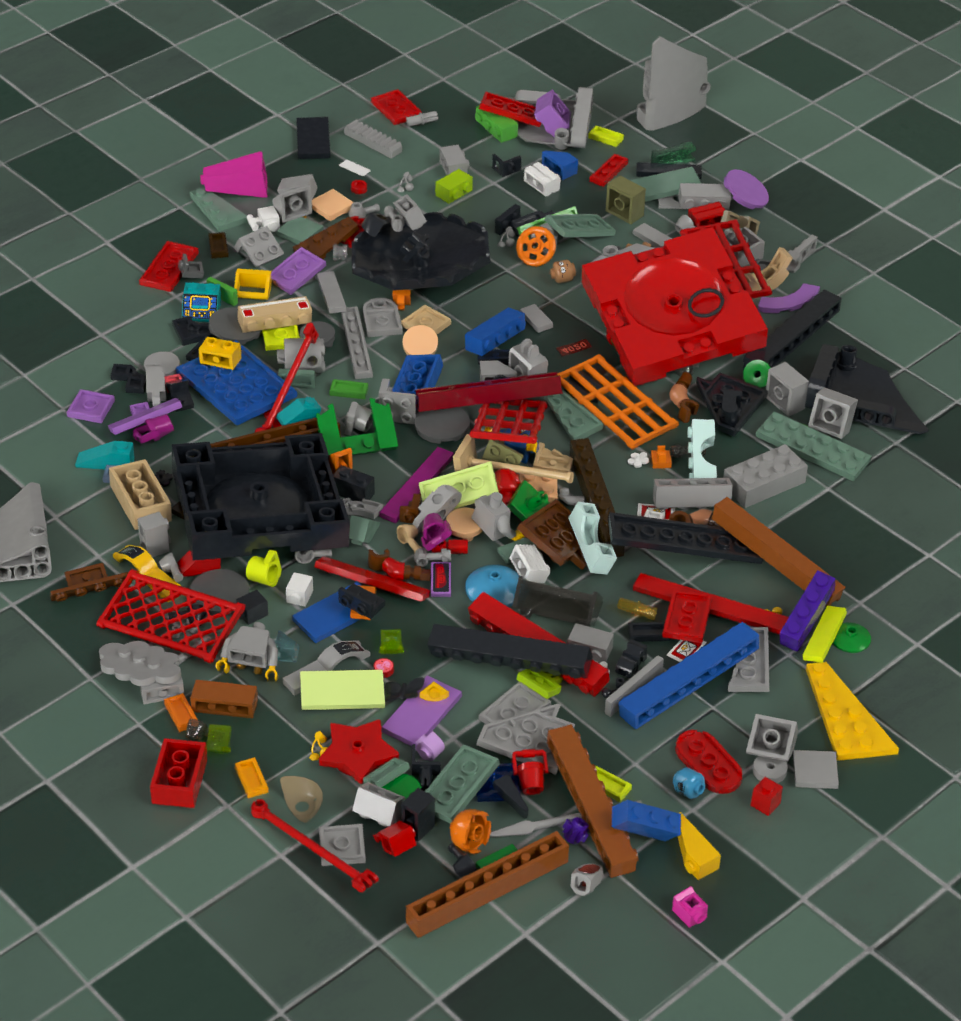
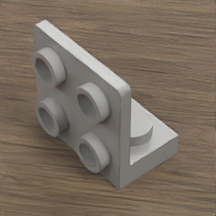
M268 226L239 238L234 246L237 253L242 250L246 251L256 268L284 254Z
M382 378L379 390V404L386 406V403H389L393 422L415 424L416 395L393 392V387H390V379Z

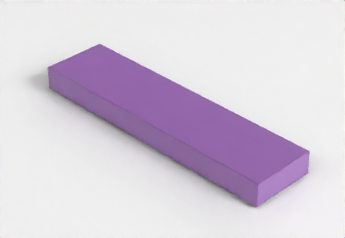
M174 398L110 424L108 427L110 432L116 435L145 423L146 419L180 409L182 404L180 400Z

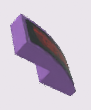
M431 562V597H451V562Z

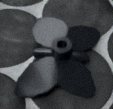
M423 677L416 678L408 686L407 683H403L402 688L399 683L387 682L385 684V691L388 696L385 702L394 701L398 698L406 700L407 698L418 697L417 691L423 687L425 679Z

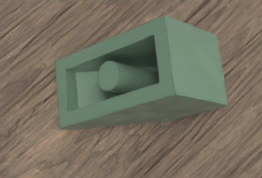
M351 515L349 538L352 539L351 543L361 546L363 542L370 543L380 522Z

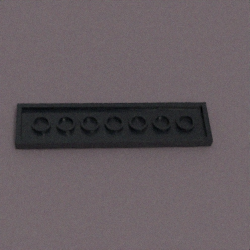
M609 512L608 515L610 542L614 545L762 564L763 558L722 527Z

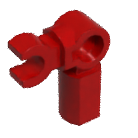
M444 540L431 549V552H441V549L446 548L447 550L450 549L451 554H468V540Z

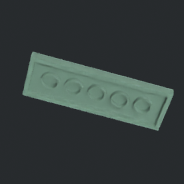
M775 411L756 431V437L777 447L786 444L797 456L853 482L870 463L872 455Z

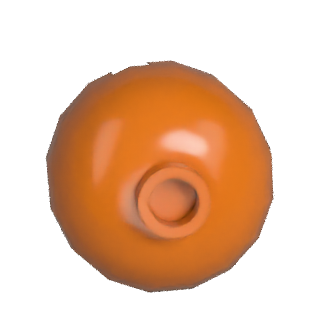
M467 809L458 813L450 824L452 842L467 853L477 854L482 851L477 849L482 843L486 846L491 834V821H488L486 817L489 815L477 809Z

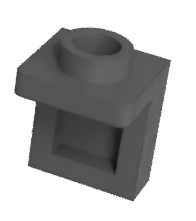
M183 254L182 260H179L178 263L182 277L203 278L202 262L188 261L187 254Z

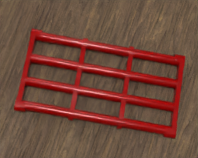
M737 220L680 230L679 233L683 236L713 227L733 263V270L738 276L744 291L747 290L752 299L772 295L773 292L770 286L767 285L761 273V267L757 264ZM732 228L739 244L730 246L722 229ZM743 251L750 266L740 267L734 252ZM754 272L762 290L752 291L744 274Z
M529 399L493 402V404H501L500 409L489 408L491 403H485L479 408L478 418L475 419L474 428L469 434L471 438L535 444L548 403L546 401ZM509 405L520 406L519 410L508 409ZM527 407L538 408L537 412L526 411ZM486 415L497 416L496 419H485ZM513 417L515 421H506L504 418ZM523 419H533V420H534L533 423H526V422H522V421H523ZM482 426L493 427L492 432L481 431ZM501 428L512 429L510 434L499 433ZM519 430L530 431L529 435H519L518 433Z

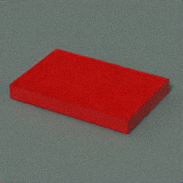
M399 89L371 98V103L394 125L406 122V117L422 113Z
M673 590L662 637L703 643L713 595Z

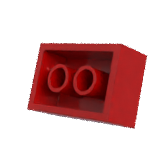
M164 738L150 785L152 804L195 808L208 760L206 742Z

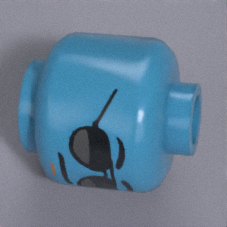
M683 768L677 771L673 777L675 791L689 799L698 797L705 790L704 776L691 768Z

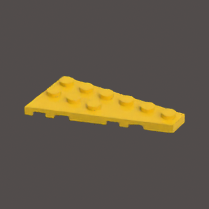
M827 662L806 664V672L833 751L836 752L837 761L898 754L899 748Z

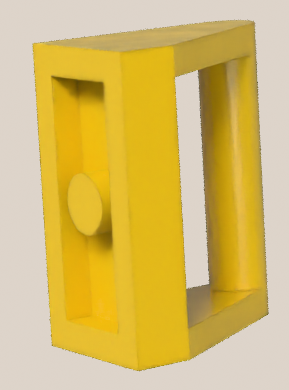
M237 268L234 288L237 289L238 298L268 300L272 287L271 271ZM240 287L265 288V293L239 291Z

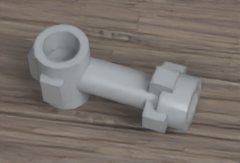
M389 205L385 207L384 215L391 219V226L394 231H402L403 226H405V220L402 215H396L397 210Z
M419 548L414 554V562L421 567L426 566L428 561H451V551L446 548L436 553H427L425 549Z

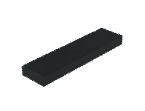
M637 162L636 176L647 177L693 167L698 178L701 179L702 165Z

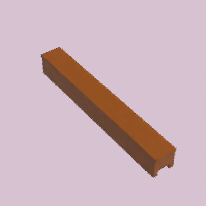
M726 497L714 505L715 508L711 518L713 521L804 591L817 570L829 575L730 498ZM836 579L835 591L825 607L831 606L834 601L838 602L845 589V586Z

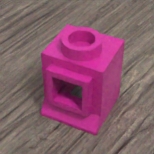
M690 886L674 896L672 911L690 928L695 924L702 923L706 919L708 905Z

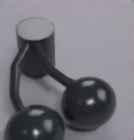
M618 677L616 679L615 686L617 689L624 684V678ZM604 688L601 692L602 696L608 698L617 689L610 690L609 688Z

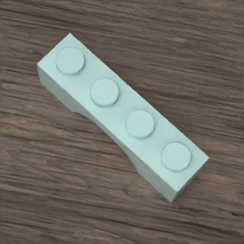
M692 419L691 427H688L687 437L691 438V442H688V453H691V457L688 459V468L692 469V473H689V478H717L716 466L708 463L701 454L706 448L714 445L715 420Z
M577 502L568 519L590 573L607 575L617 559L612 544L600 543L598 540L600 516L595 504Z

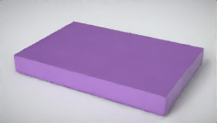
M301 247L271 271L272 284L291 295L326 267V261Z

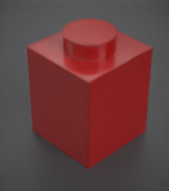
M765 776L753 789L751 806L769 816L781 804L783 786Z

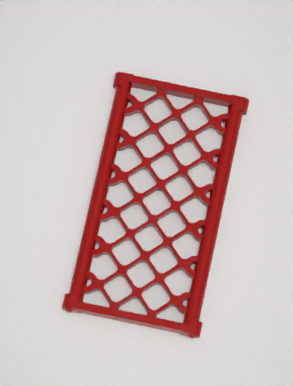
M131 569L98 619L96 626L103 629L109 628L204 659V662L212 664L226 638H228L243 614L246 605L204 594ZM135 580L136 584L132 587H129L132 581ZM147 584L152 585V591L145 594L141 593L140 589ZM164 589L170 592L168 597L158 599L157 594ZM139 590L137 597L128 598L127 594L129 592ZM123 595H125L126 600L119 603ZM180 595L186 596V602L178 605L175 604L174 600ZM156 596L155 602L145 604L144 599L146 597ZM142 600L143 605L141 607L131 608V603ZM170 600L173 601L172 607L165 610L161 608L162 603ZM198 600L204 602L202 608L192 609V604ZM125 605L129 606L130 610L128 612L118 614V608ZM158 605L160 611L149 615L148 609ZM215 605L221 607L220 613L215 615L209 614V610ZM190 606V612L179 615L178 610L180 608ZM115 610L116 616L108 620L112 612ZM146 611V617L138 620L135 619L134 615L136 613ZM176 611L177 617L170 620L165 619V614ZM204 611L207 612V618L199 621L196 620V614ZM232 611H235L230 620L228 621L226 619V616L230 614ZM132 616L133 621L128 623L127 626L121 624L122 618ZM163 616L164 621L162 623L152 625V619ZM190 616L194 617L193 623L186 626L182 624L183 619ZM225 618V623L218 626L213 625L214 619ZM149 621V628H146L144 631L138 630L140 623ZM179 621L181 627L170 631L168 626ZM211 622L212 627L210 629L200 631L199 626L201 624ZM166 627L167 633L161 637L155 635L156 629ZM197 627V634L192 636L186 635V630ZM224 628L221 635L218 637L216 632ZM180 632L184 633L185 637L179 642L172 641L173 635ZM215 633V639L204 642V635ZM201 638L202 643L196 648L190 646L189 642L191 640ZM215 644L210 653L207 652V647Z

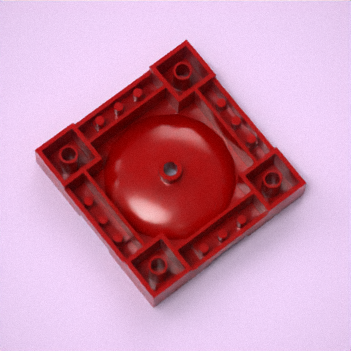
M713 227L664 241V246L634 255L632 251H628L582 265V285L594 309H597L620 355V362L630 382L635 386L664 378L667 372L731 353L734 357L766 347L768 328L748 291H744L733 270V263ZM711 288L722 293L724 305L716 315L701 318L690 313L688 301L696 291ZM704 292L693 299L691 307L697 313L708 314L719 307L721 299L715 293Z

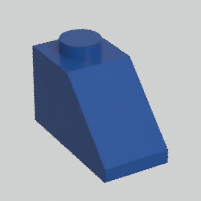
M542 152V165L547 166L553 173L558 174L560 179L564 180L577 174L578 159L568 152Z

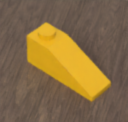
M679 812L681 814V835L678 836L684 865L690 874H693L697 880H700L719 869L721 854Z

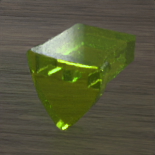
M401 629L381 630V645L379 647L381 654H399L404 652L401 641Z
M209 724L207 751L230 753L231 748L229 746L232 727Z

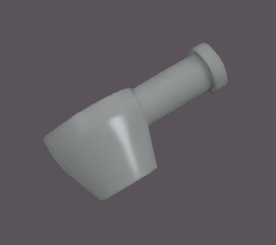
M354 202L349 210V217L359 216V218H365L366 214L379 212L380 207L376 203L364 208L360 202Z
M682 215L675 225L678 233L682 229L695 227L693 221L687 215Z
M331 549L295 552L296 560L302 564L311 562L314 557H332Z
M172 552L158 561L162 571L173 574L174 581L180 582L183 580V574L180 572Z

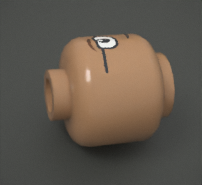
M569 260L554 262L553 268L550 269L551 278H555L557 283L572 281L573 277L576 276L574 263H571Z

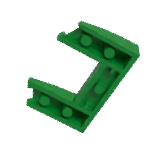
M374 398L369 399L375 433L341 438L334 405H328L329 410L322 415L317 413L318 431L323 435L328 454L330 455L348 448L352 449V456L397 449L398 442L389 403H386V406L375 403Z

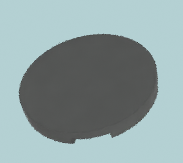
M238 308L220 309L214 312L209 319L210 333H213L222 340L232 342L236 340L241 345H244L248 341L257 340L261 335L262 330L242 332L238 322Z
M461 407L418 412L414 420L418 435L426 441L437 444L452 440L455 442L462 439L468 433L470 427L469 416Z
M215 569L202 573L195 578L190 589L237 603L236 599L249 593V584L241 574L235 571ZM198 600L197 602L193 603V604H200V605H203V606H204V602H203V601H200V600ZM215 605L209 610L210 615L220 613L221 607Z

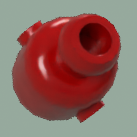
M502 468L494 473L499 493L503 496L502 501L507 506L521 482L519 474L508 468Z

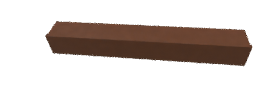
M312 418L211 443L210 445L213 448L285 442V436L319 433L317 419ZM337 422L340 434V424L339 422Z

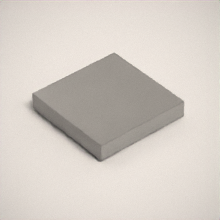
M793 750L795 787L838 789L836 752Z
M363 824L319 827L320 846L347 864L366 863ZM321 857L322 866L332 865L330 862Z

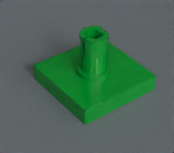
M524 480L519 484L507 507L523 522L550 502L548 501V495L544 494V491L538 492Z

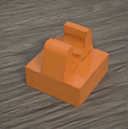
M393 290V301L398 305V310H404L405 305H411V290Z
M665 445L657 446V450L651 451L653 469L671 468L670 450H665Z

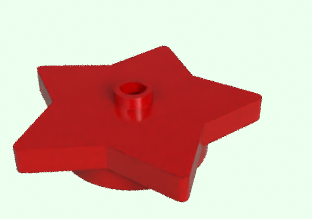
M380 719L358 727L330 723L332 744L319 757V766L337 768L342 773L352 776L359 784H363V778L394 757L399 759V752L382 739Z

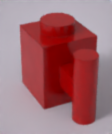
M398 821L374 835L377 843L381 841L384 851L394 857L417 845L414 838L416 836L415 830L411 825L402 821Z

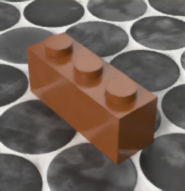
M196 680L190 697L191 708L193 712L253 718L258 702L257 686Z

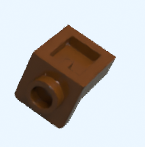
M413 494V500L409 501L408 506H400V522L413 523L414 519L420 514L421 511L418 507L422 504L421 494Z

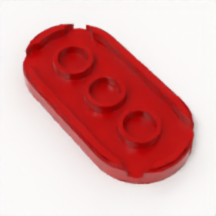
M688 730L679 735L675 746L676 754L687 768H691L704 776L706 789L714 793L727 794L740 787L742 783V768L710 733Z

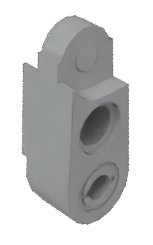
M159 364L146 365L148 402H153V407L161 404V401H166L165 375L162 365Z
M441 485L435 492L432 491L418 507L421 512L414 519L412 525L416 526L418 533H422L423 520L426 515L436 513L443 520L459 504L462 494L450 485Z

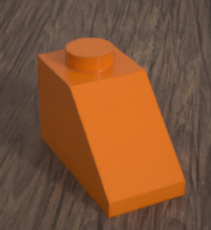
M351 448L329 455L328 461L332 474L341 465L353 469Z

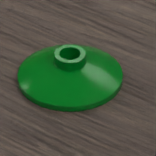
M851 622L842 623L833 641V645L848 653L862 652L869 647L871 635L866 628L859 624Z

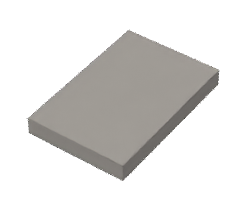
M519 681L481 712L479 720L489 724L551 706V701Z

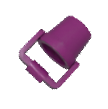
M164 414L146 419L145 425L133 430V437L140 443L151 439L156 442L173 432L174 428L168 415Z
M436 513L426 515L423 520V537H421L423 547L430 551L452 534L449 522L447 520L443 521L441 516Z

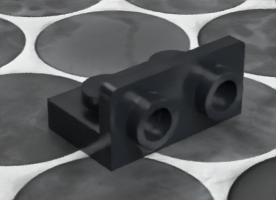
M354 583L347 589L343 587L338 589L340 604L369 619H372L385 606V599Z

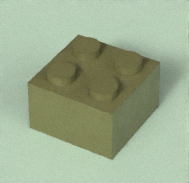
M618 176L607 184L606 211L629 224H633L644 216L646 188L622 176Z

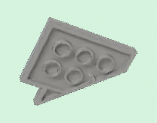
M554 704L484 725L476 745L512 758L514 751H522V749L544 750L547 756L548 772L556 774L558 766L547 745L548 730L570 724L575 728V724L557 718L561 704ZM542 756L516 758V760L523 763L534 761L543 764Z

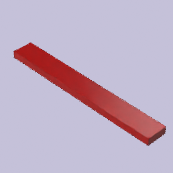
M640 573L633 585V591L666 601L671 600L673 590L710 594ZM710 594L713 596L709 614L739 623L744 622L746 625L753 627H768L769 632L779 635L789 618L788 616Z

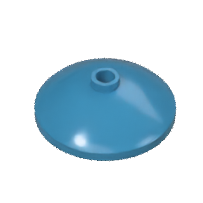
M503 565L480 567L468 576L465 584L466 594L472 602L482 592H485L507 607L513 606L520 601L525 589V584L521 581L519 573Z

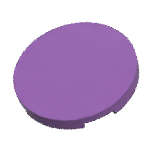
M731 170L725 176V188L729 189L734 195L733 199L739 204L754 209L764 208L768 203L769 195L766 188L753 175L742 170Z

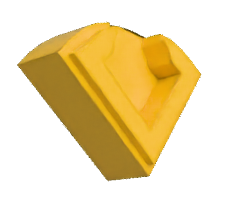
M434 681L420 692V698L427 701H441L449 697V691Z

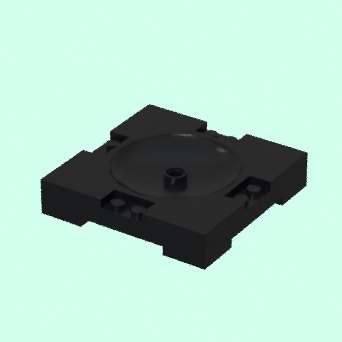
M322 433L285 436V442L227 447L211 448L210 442L172 444V472L178 499L181 502L184 514L185 529L192 560L251 556L252 549L289 546L291 552L349 547L350 520L344 501L340 499Z

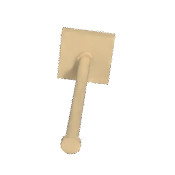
M469 434L465 436L453 456L455 472L490 462L489 460L477 458L475 439L471 438ZM491 461L493 469L497 470L508 468L516 473L565 480L567 483H572L574 479L573 472L564 473Z

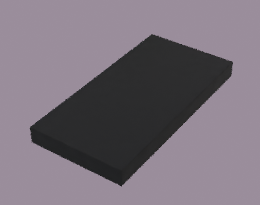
M328 117L297 118L298 159L331 158Z

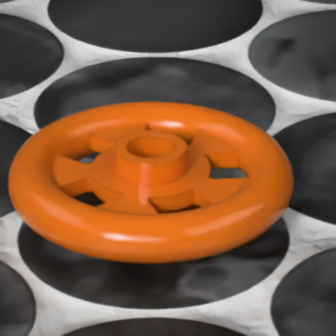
M540 226L524 230L516 243L518 257L529 266H542L551 260L556 250V241L553 234L548 229ZM535 233L536 238L529 240L528 236ZM543 235L548 239L545 243L540 239ZM538 243V247L534 249L533 245ZM523 244H528V251H523ZM544 248L549 249L547 254L545 256L542 255L541 253L543 252ZM530 254L537 255L536 260L530 259Z

